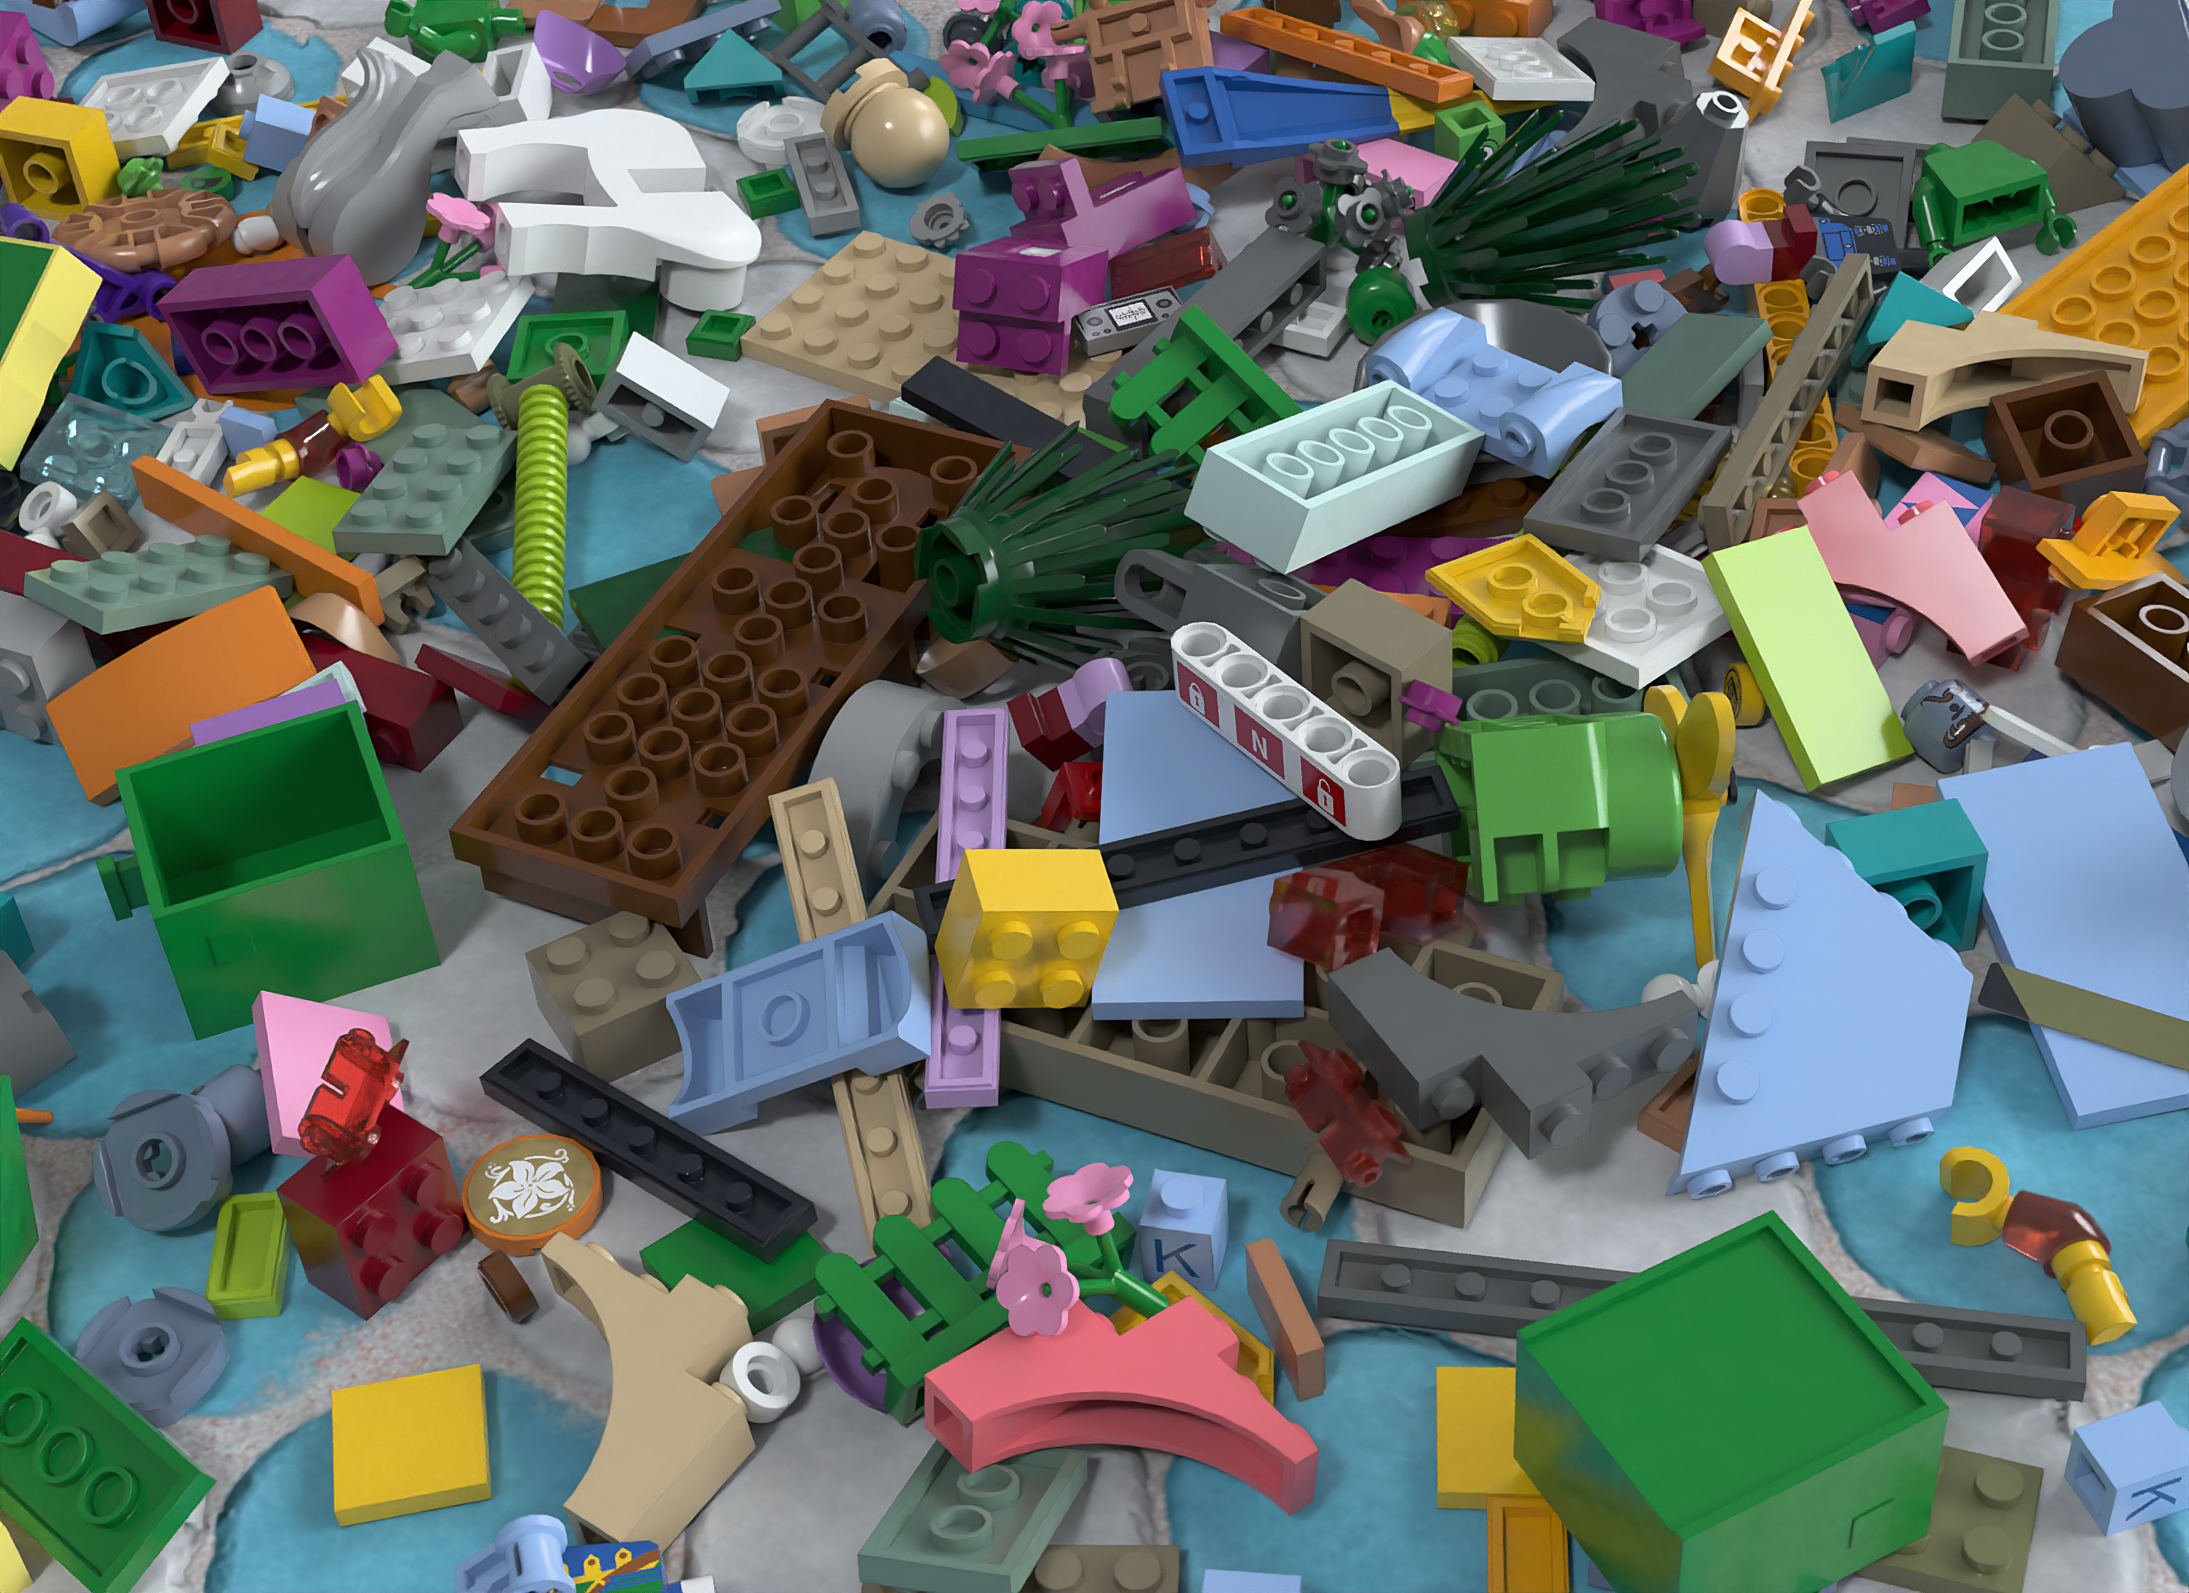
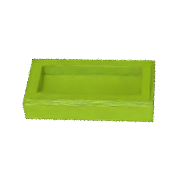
M276 1191L229 1195L226 1200L221 1202L204 1296L212 1305L219 1321L281 1315L292 1234Z

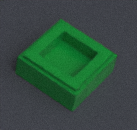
M784 168L736 180L738 196L751 220L800 208L798 192Z
M707 309L685 339L688 355L737 362L742 356L740 337L756 324V317Z

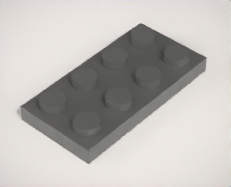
M1619 407L1524 516L1523 535L1531 533L1544 544L1556 550H1578L1602 555L1613 562L1640 563L1730 451L1732 428Z

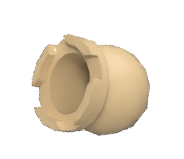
M887 58L874 59L855 70L861 78L845 94L838 88L834 91L823 110L820 128L827 133L828 140L841 151L852 150L853 159L866 176L886 188H914L928 181L945 163L949 147V126L936 102L916 89L908 88L907 75Z

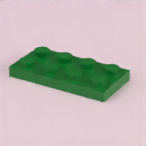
M21 1317L0 1343V1508L92 1593H129L217 1480L44 1330L26 1318Z

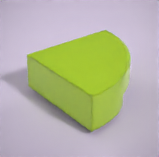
M932 75L929 80L930 83L927 84L923 94L937 103L949 126V135L958 137L963 124L959 101L945 81Z

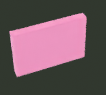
M260 991L252 1005V1014L273 1153L311 1160L382 1099L405 1113L387 1017Z

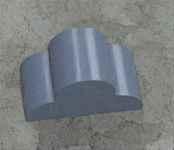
M2114 0L2112 8L2113 17L2090 27L2068 46L2059 65L2060 81L2093 150L2096 148L2116 167H2139L2163 159L2167 167L2173 173H2176L2189 163V8L2185 0Z

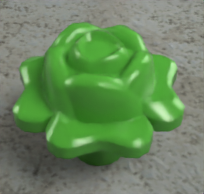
M138 157L127 162L126 166L121 169L117 176V184L122 189L121 195L126 194L127 198L130 199L147 196V190L166 189L160 184L164 161L161 158L155 159L151 157L145 160Z

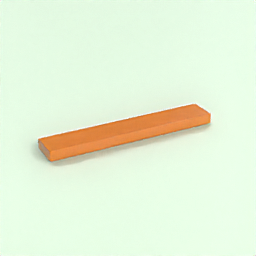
M1256 5L1226 12L1220 17L1221 33L1435 103L1473 93L1474 76L1468 72Z
M144 454L130 463L146 510L196 537L204 534L224 536L231 540L232 546L242 551L267 556L270 559V564L293 574L292 589L307 598L315 593H334L355 604L377 627L385 622V614L382 603L379 600L380 596L374 575L151 456Z

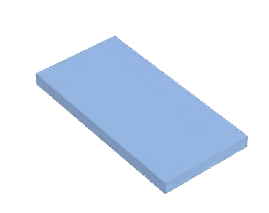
M1176 690L1106 692L1099 845L1300 798L1184 707L1176 698ZM1303 867L1119 910L1092 985L1093 1019L1146 1020L1304 1017Z
M2130 741L1936 780L1933 795L1935 801L1957 798L1989 851L1980 908L2004 965L2189 1022V866ZM2028 1021L2074 1131L2189 1107L2188 1071Z

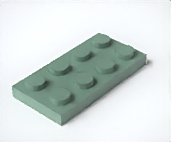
M437 423L425 424L414 428L332 530L336 552L447 556L516 462L518 431L499 430L494 425H480L471 429H446V426Z
M204 534L197 536L195 542L180 545L154 543L149 545L147 551L136 553L121 551L104 552L101 554L100 559L92 561H55L51 564V568L25 572L24 596L104 635L197 616L213 607L266 585L275 588L280 599L291 597L293 574L270 564V559L265 555L247 553L232 546L231 540L224 536Z

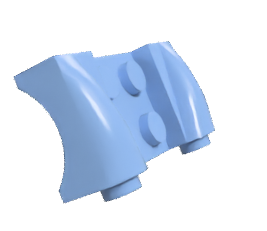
M1443 307L1417 319L1398 331L1370 355L1366 361L1369 387L1391 379L1484 432L1486 435L1480 450L1547 479H1550L1557 473L1567 450L1585 429L1595 423L1608 421L1619 407H1623L1621 380L1578 362H1573L1561 373L1550 370L1487 344L1485 324Z
M890 910L667 994L666 1007L676 1026L684 1058L683 1082L677 1097L668 1106V1119L703 1137L757 1118V1102L847 1070L858 1068L874 1077L931 1057V987L927 936L925 932Z

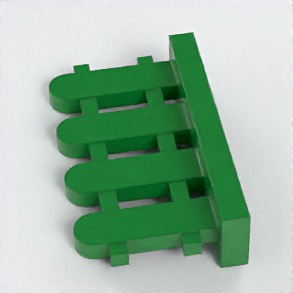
M1196 304L1179 317L1170 340L1164 336L1154 344L1152 352L1157 356L1132 378L1122 371L1113 379L1111 386L1116 392L1112 395L1107 409L1110 419L1119 426L1130 427L1144 418L1157 431L1148 446L1149 457L1168 449L1179 450L1180 453L1177 457L1159 466L1172 467L1183 458L1189 464H1197L1198 466L1195 469L1197 473L1194 475L1190 486L1195 484L1206 453L1199 444L1224 423L1239 437L1305 412ZM1185 383L1198 397L1171 418L1158 405Z
M998 1142L987 1153L985 1173L991 1184L979 1192H976L962 1179L955 1177L941 1179L933 1186L930 1195L929 1210L935 1221L919 1230L907 1217L901 1215L885 1216L876 1223L873 1230L872 1248L878 1257L876 1260L861 1268L852 1257L846 1254L830 1253L823 1256L817 1262L814 1274V1288L820 1297L814 1300V1311L824 1322L837 1316L867 1350L861 1356V1364L872 1377L883 1369L887 1372L884 1406L902 1427L925 1411V1374L1010 1326L1009 1310L999 1303L997 1294L986 1302L984 1301L996 1293V1288L993 1290L985 1286L992 1261L998 1250L1000 1238L1006 1225L993 1210L1007 1201L1013 1206L1016 1198L1024 1200L1026 1202L1023 1218L1038 1233L1034 1237L1035 1239L1059 1247L1067 1258L1098 1269H1102L1105 1266L1095 1236L1086 1233L1083 1223H1073L1067 1218L1053 1220L1046 1217L1042 1205L1049 1198L1047 1188L1055 1179L1049 1174L1053 1171L1054 1161L1043 1149L1032 1156L1017 1142ZM1117 1211L1112 1215L1115 1224L1110 1232L1122 1267L1127 1271L1129 1270L1137 1231ZM951 1238L982 1271L981 1274L968 1283L937 1250L941 1244H944ZM894 1276L925 1310V1312L910 1322L879 1288V1286ZM1079 1296V1299L1083 1302L1090 1296ZM940 1330H943L942 1332H940L939 1334H937L936 1336H934V1337L931 1338L930 1340L926 1341L928 1338H930L931 1336H933L934 1334H936V1333L939 1332Z

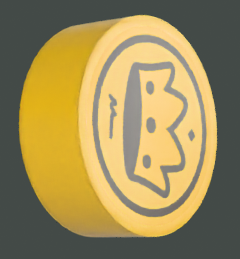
M1748 663L1729 664L1724 676L1723 694L1730 701L1735 726L1757 725L1761 721L1765 710L1766 701Z

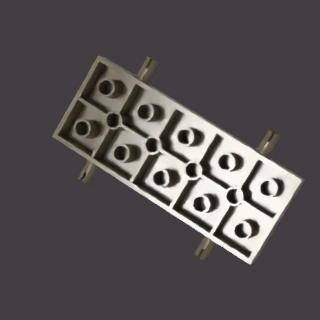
M939 808L866 909L868 919L892 910L923 930L915 904L913 889L935 884ZM1073 816L1071 823L1064 833L1061 834L1007 818L1006 849H1084L1099 845L1100 821H1088L1083 827L1084 821L1077 820ZM1304 902V1017L1094 1020L1092 988L1085 1007L1001 1008L999 1085L1295 1176L1297 1178L1288 1195L1283 1198L1279 1209L1285 1221L1299 1229L1303 1218L1309 1210L1311 1215L1305 1224L1306 1232H1315L1322 1228L1326 1215L1339 1190L1465 1229L1509 1140L1508 1135L1481 1104L1470 1108L1463 1115L1455 1119L1441 1121L1418 1132L1329 1024L1328 973L1389 947L1396 956L1416 971L1461 994L1515 1009L1563 1013L1564 974L1469 948L1477 937L1478 929L1475 922L1462 912H1460L1452 930L1449 931L1448 927L1454 918V910L1442 911L1436 918L1435 926L1430 935L1426 936ZM928 951L929 970H930V974H931V956H932V955H930V954H929V951ZM926 1058L908 1064L904 1070L912 1107L922 1091L924 1092ZM925 1094L918 1103L921 1110L927 1109Z

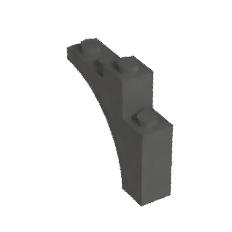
M1591 16L1556 40L1558 52L1595 82L1594 101L1589 110L1566 136L1554 144V148L1557 150L1617 118H1621L1620 125L1632 119L1640 120L1636 129L1596 149L1594 159L1599 158L1637 140L1651 137L1693 100L1691 80L1684 77L1680 43ZM1626 158V159H1624L1623 161L1618 162V163H1616V164H1614V165H1612V166H1610V167H1607V168H1605V169H1603V170H1601V171H1604V170H1607V169L1616 167V166L1620 165L1622 162H1624L1625 160H1627L1628 158Z
M1389 947L1328 973L1329 1024L1418 1132L1441 1121L1455 1119L1463 1115L1470 1108L1481 1104L1528 1160L1554 1148L1569 1146L1579 1139L1580 1136L1590 1132L1592 1104L1600 1100H1610L1621 1094L1626 1088L1661 1072L1673 1071L1685 1061L1695 1056L1699 1007L1682 989L1661 998L1629 1007L1593 1012L1561 1013L1515 1009L1461 994L1416 971L1396 956Z

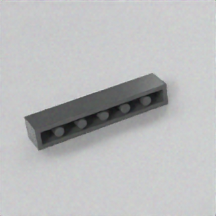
M1270 226L1252 243L1246 245L1243 251L1222 270L1217 271L1213 278L1192 297L1187 298L1182 306L1163 323L1156 326L1134 349L1125 354L1105 375L1088 387L1086 392L1083 393L1084 398L1082 402L1086 429L1127 445L1132 451L1139 449L1137 459L1144 460L1149 455L1148 446L1157 431L1144 418L1130 427L1119 426L1110 419L1107 409L1112 395L1116 392L1111 386L1113 379L1122 371L1132 378L1157 356L1152 352L1154 344L1164 336L1170 340L1179 317L1194 304L1253 359L1326 290V244ZM1183 383L1158 406L1173 418L1198 396Z

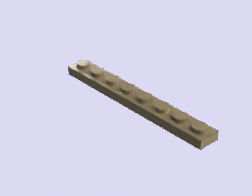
M1847 253L1835 275L1829 276L1822 298L1818 304L1812 305L1808 322L1801 334L1795 335L1791 351L1784 364L1777 366L1773 383L1765 396L1759 397L1753 418L1747 428L1740 430L1736 447L1728 461L1721 463L1717 480L1708 495L1702 496L1698 507V526L1701 531H1706L1709 555L1719 550L1740 545L1753 523L1757 498H1766L1870 312L1874 304L1869 254Z

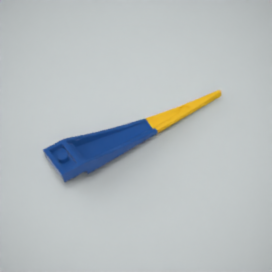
M1216 66L1163 71L1160 74L1159 80L1160 92L1182 168L1228 163L1232 169L1308 154L1310 143L1324 144L1325 140L1329 138L1344 139L1353 144L1434 129L1435 113L1477 100H1482L1497 116L1555 105L1561 102L1544 100H1492L1483 90H1473V93L1470 95L1435 103L1389 87L1296 79Z

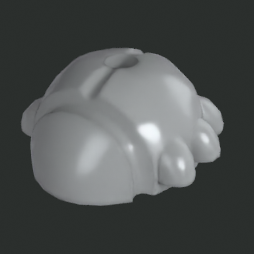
M949 191L945 195L934 194L927 201L919 202L917 212L912 214L909 221V231L915 240L926 246L933 244L938 249H943L956 243L970 228L963 205L956 198L953 191Z

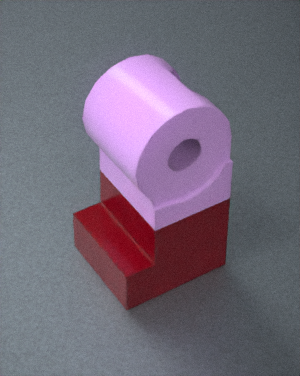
M1805 204L1783 206L1782 219L1749 224L1738 220L1719 222L1706 234L1704 249L1716 277L1727 285L1801 279L1799 276L1800 271L1816 255L1818 230Z
M1101 658L1084 664L1075 672L1073 678L1037 698L1029 691H1026L1006 703L1022 748L1054 773L1061 768L1063 762H1072L1104 743L1106 692L1134 691V688L1123 662L1115 658Z

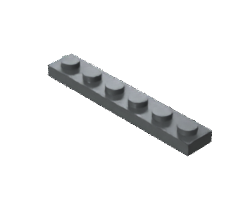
M461 535L447 556L412 555L426 570L423 577L424 582L526 687L547 705H550L590 660L463 535ZM400 554L399 556L403 559L409 554Z

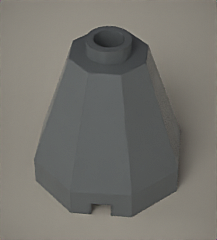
M1724 91L1700 93L1652 135L1663 133L1661 143L1640 152L1637 158L1639 159L1684 143L1683 147L1686 150L1684 156L1659 166L1663 167L1665 171L1690 162H1696L1700 166L1699 173L1689 177L1686 186L1670 191V193L1677 196L1676 201L1696 196L1704 201L1672 213L1661 215L1665 218L1691 212L1701 215L1698 221L1682 225L1686 228L1699 227L1703 219L1713 218L1710 226H1715L1719 222L1725 221L1741 187L1749 115L1742 107L1739 99L1734 95Z

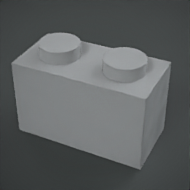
M634 331L610 365L592 406L689 463L714 429L730 389Z

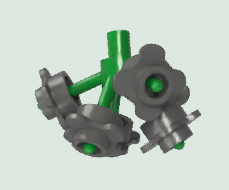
M1329 138L1325 140L1324 144L1310 143L1308 153L1316 157L1313 174L1320 179L1319 184L1316 182H1310L1306 185L1300 184L1291 176L1281 178L1275 186L1277 193L1274 197L1273 205L1265 213L1266 223L1276 228L1286 226L1296 234L1307 232L1303 237L1326 244V249H1332L1337 244H1340L1360 257L1355 268L1357 275L1369 268L1380 266L1394 268L1399 271L1403 262V258L1399 256L1401 250L1397 248L1400 239L1395 236L1388 242L1385 239L1390 235V224L1399 219H1402L1405 224L1406 216L1409 215L1407 209L1415 206L1411 196L1413 188L1409 185L1406 186L1401 176L1392 180L1387 169L1381 171L1382 180L1372 184L1366 177L1369 167L1368 163L1359 158V150L1353 143L1347 140ZM1374 238L1367 247L1363 246L1365 240Z

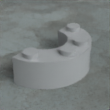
M886 680L871 681L858 689L843 705L821 744L808 784L832 777L838 788L865 902L869 901L882 880H887L896 868L899 856L896 833L899 815L907 791L911 790L915 785L919 772L941 777L944 712L947 710L967 709L959 699L953 696Z

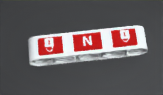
M1196 622L1182 626L1174 632L1171 638L1176 698L1184 707L1346 834L1356 839L1372 841L1389 837L1399 829L1402 823L1399 761L1392 753L1225 628L1215 623Z

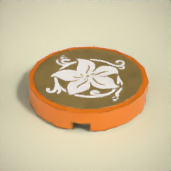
M549 1133L524 1135L495 1146L475 1162L463 1181L461 1201L474 1238L490 1250L496 1251L500 1248L505 1254L515 1257L535 1256L534 1249L543 1248L559 1231L577 1240L592 1227L603 1208V1178L592 1152L574 1139Z

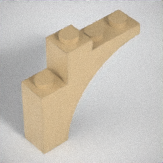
M1981 310L1965 331L1906 320L1869 364L1860 419L1919 432L1922 427L1931 421L1945 415L1988 406L1992 396L2100 370L2106 371L2124 412L2134 414L2139 406L2150 352L2037 329L2038 321L1986 310Z
M559 1231L540 1250L555 1292L576 1307L595 1326L610 1348L612 1361V1397L609 1416L600 1445L588 1471L574 1493L563 1504V1507L579 1545L650 1540L659 1544L662 1555L756 1448L745 1416L748 1412L745 1403L732 1389L720 1383V1375L724 1366L741 1347L754 1342L747 1320L749 1312L744 1302L734 1292L722 1285H716L712 1289L686 1274L674 1289L669 1292L653 1276L641 1274L640 1277H637L620 1267L614 1257L600 1245L588 1242L584 1246Z

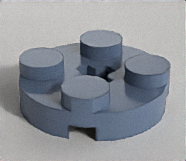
M1642 280L1636 284L1620 286L1602 297L1590 311L1586 325L1596 330L1614 360L1613 377L1620 379L1649 350L1647 347L1637 350L1631 342L1635 339L1636 335L1631 328L1636 327L1638 330H1643L1649 338L1651 348L1687 312L1682 304L1672 294L1662 289L1656 281Z
M145 1090L123 1100L108 1117L107 1120L115 1121L108 1129L105 1141L97 1140L92 1166L97 1192L105 1207L115 1216L125 1217L131 1224L137 1225L134 1227L145 1231H175L187 1228L200 1221L209 1213L214 1204L223 1202L231 1193L233 1175L230 1171L231 1150L229 1138L222 1120L214 1111L212 1103L207 1098L175 1090ZM164 1142L166 1149L171 1150L172 1164L167 1174L164 1172H154L151 1160L160 1156L159 1144Z
M177 1287L154 1288L152 1291L155 1298L144 1299L134 1304H131L128 1296L112 1302L90 1320L80 1334L76 1344V1359L156 1428H165L177 1423L184 1416L186 1408L201 1399L214 1386L231 1356L230 1347L212 1305L201 1295ZM166 1346L165 1352L154 1360L140 1362L137 1357L142 1351L154 1353L160 1347Z

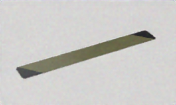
M1995 962L1990 965L1978 997V1004L1980 1006L2189 1072L2188 1021Z

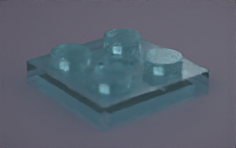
M69 392L20 463L21 479L37 485L48 481L56 482L72 493L75 498L87 501L93 494L107 489L128 514L140 496L130 463L144 454L156 459L173 428Z

